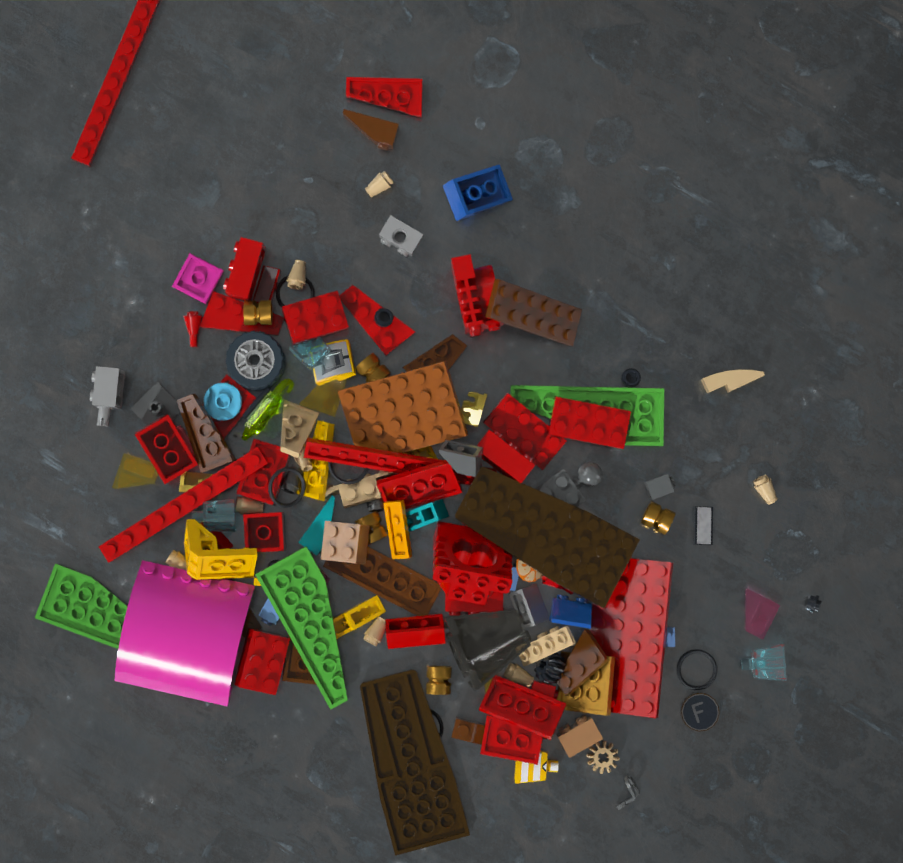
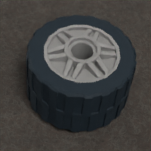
M261 331L242 333L229 345V349L226 352L227 370L232 379L242 387L253 391H262L267 387L271 388L280 380L286 367L285 354L280 344L272 336ZM260 357V362L257 365H252L253 358Z

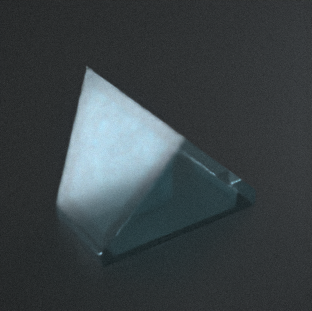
M320 337L316 341L309 340L307 343L288 347L310 371L331 351V348Z

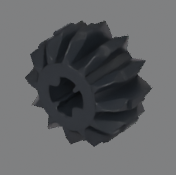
M556 652L536 662L537 665L534 671L536 672V677L543 683H557L558 679L562 678L563 668L566 665L564 657Z

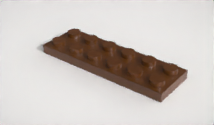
M495 279L486 317L567 346H573L582 309L509 282Z
M368 546L366 564L326 560L323 565L326 569L416 616L428 615L442 589L439 583Z

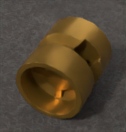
M244 300L245 325H256L257 322L261 325H272V300H261L259 303L255 300Z
M374 352L355 368L361 376L367 377L366 382L385 378L391 374L385 365H380V360Z
M651 501L642 517L641 523L650 528L654 526L656 531L665 535L676 513L667 508L663 510L661 505Z
M378 511L355 521L356 524L370 526L368 545L388 536L385 526L380 524L382 520Z
M427 666V678H429V681L426 684V694H451V683L448 680L451 678L452 667Z

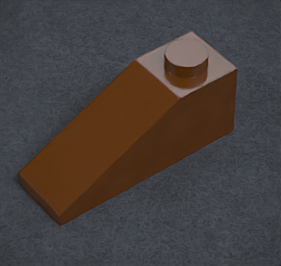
M343 109V116L375 145H378L377 148L386 151L389 148H394L399 124Z
M456 717L451 738L482 745L485 724Z

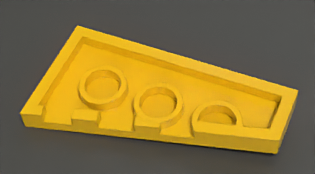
M318 420L313 439L332 442L335 424ZM311 459L313 468L302 473L306 487L303 496L325 501L329 471L328 462ZM300 482V489L297 490V494H300V492H301V488H302L301 482Z

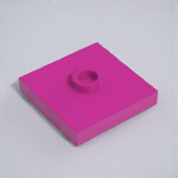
M189 253L172 287L207 304L224 270Z

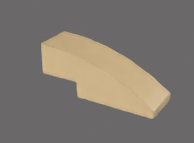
M731 370L710 375L701 379V382L707 394L725 386L727 392H730L763 377L765 374L763 371Z

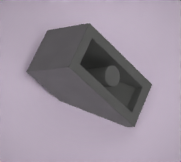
M445 440L439 449L440 455L457 473L476 477L482 467V447Z

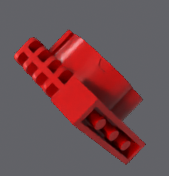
M471 254L451 258V269L465 335L476 337L480 336L484 329H489V332L499 330L504 323L486 317L495 280L492 264L473 268Z
M441 521L437 522L433 539V580L437 581L443 591L447 593L448 599L485 605L486 601L495 592L505 594L510 592L513 582L511 554L468 526Z

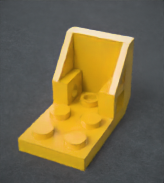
M187 519L184 550L188 575L195 580L254 577L257 548H226L218 550L216 537L195 519Z

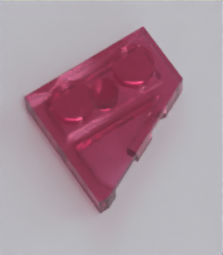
M746 588L745 631L763 640L780 605Z

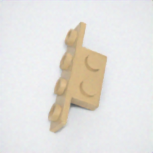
M380 470L378 474H366L361 481L355 484L327 485L325 498L340 494L344 508L379 499L381 494L377 487V480L393 476L395 473Z
M560 626L554 627L549 630L550 634L547 631L537 635V640L518 648L517 653L523 666L525 667L574 645L576 642L569 626L560 628Z

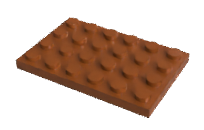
M446 361L338 391L350 434L356 446L405 453L442 443L445 440L450 441L468 435Z

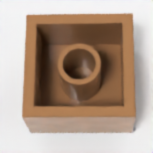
M325 521L321 560L366 564L370 526Z
M584 714L575 719V724L571 726L566 724L558 729L559 732L556 733L569 758L603 740L590 715L586 717Z

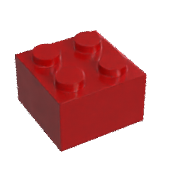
M284 512L243 514L245 548H257V552L286 551Z

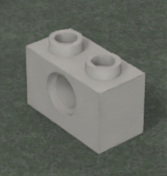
M390 215L379 233L383 244L391 247V245L397 247V252L406 257L407 255L413 256L424 238L422 233ZM398 233H403L406 236L403 242L395 240V236Z

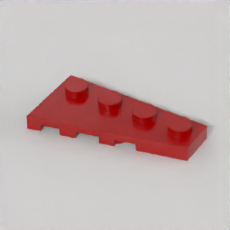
M346 77L347 98L422 118V79Z
M354 285L339 295L342 303L385 356L416 333L394 315L390 326H378L374 321V315L377 310L383 307Z
M213 291L200 327L238 332L261 331L267 335L279 336L285 319L283 316L273 313L272 325H261L259 322L256 325H245L244 302Z

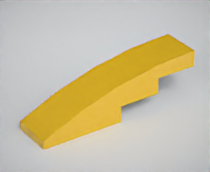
M378 595L333 617L337 639L386 612Z

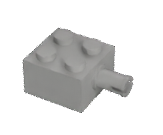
M96 366V371L92 372L94 390L90 391V401H92V405L99 408L97 426L109 427L110 410L122 408L125 371L119 368Z

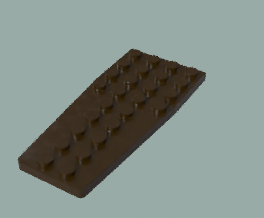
M486 467L480 468L455 514V518L546 578L603 609L640 541L635 536L588 511L523 483H519Z
M411 669L363 682L360 685L379 796L395 856L470 836L456 780L417 671Z

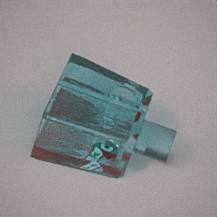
M234 499L203 502V510L192 511V519H195L197 522H204V527L208 531L235 532Z
M778 643L751 650V658L741 659V669L752 670L754 678L787 681L784 644Z

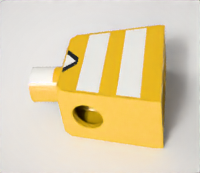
M544 750L540 751L538 765L515 761L514 783L545 781L547 772H558L559 761L547 760L548 753Z

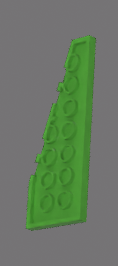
M511 385L512 397L532 413L551 419L555 397L631 411L625 445L663 446L664 388Z
M305 546L255 575L329 708L333 709L346 702L348 697L326 579L308 547Z
M55 564L35 618L118 649L128 605L93 577Z

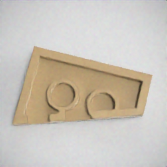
M284 399L280 451L299 458L306 440L316 424L319 413Z

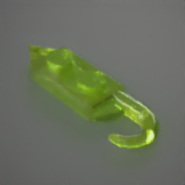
M292 379L281 381L244 424L245 429L241 437L244 441L262 431L268 420L276 414L280 407L281 392L289 385L287 393H290L294 387Z

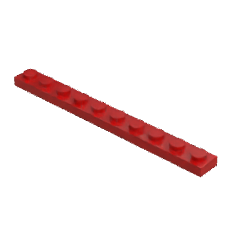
M160 0L137 1L71 157L72 160L87 166L91 165Z
M307 438L303 458L394 473H403L443 461ZM488 468L490 470L497 472V470L494 468ZM455 471L460 484H472L474 476H466Z
M259 446L103 543L99 546V549L108 563L265 466L269 461Z

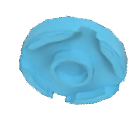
M217 383L206 391L204 407L212 418L219 421H228L240 412L242 397L239 390L233 385Z

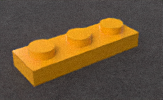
M404 500L386 501L383 504L392 559L411 558L412 550Z

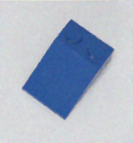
M500 164L452 179L443 185L456 221L513 200Z
M557 595V598H552L549 621L591 629L592 604L587 603L588 600L576 598V601L568 600L569 596Z

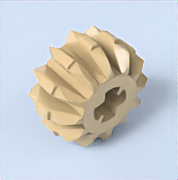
M606 740L602 741V746L598 742L595 743L596 749L590 746L589 749L593 754H586L588 758H593L587 762L588 765L594 764L593 771L600 767V774H603L604 768L610 773V765L614 768L617 767L613 760L619 761L620 759L618 756H613L618 753V749L611 750L614 746L613 743L606 747ZM606 752L607 760L599 761L600 757L598 755Z

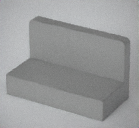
M537 584L509 593L522 629L549 620V615Z

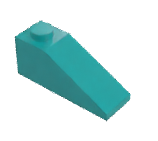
M331 496L298 542L304 547L307 546L309 551L316 556L322 552L325 521H333L336 497Z
M443 499L406 512L408 530L410 532L449 517Z

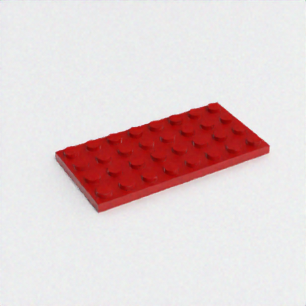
M630 558L605 608L603 609L594 603L592 604L590 632L606 656L615 657L611 702L612 713L658 718L673 572L672 562Z

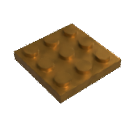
M561 651L564 663H566L571 652ZM607 656L609 661L570 696H565L558 685L557 700L566 703V711L610 716L615 657Z

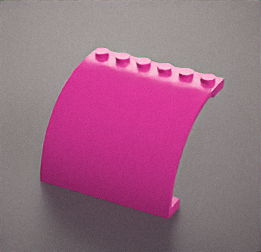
M142 560L123 623L116 660L115 681L228 707L233 688L231 682L237 652L255 586L228 579L195 580L187 574V570Z

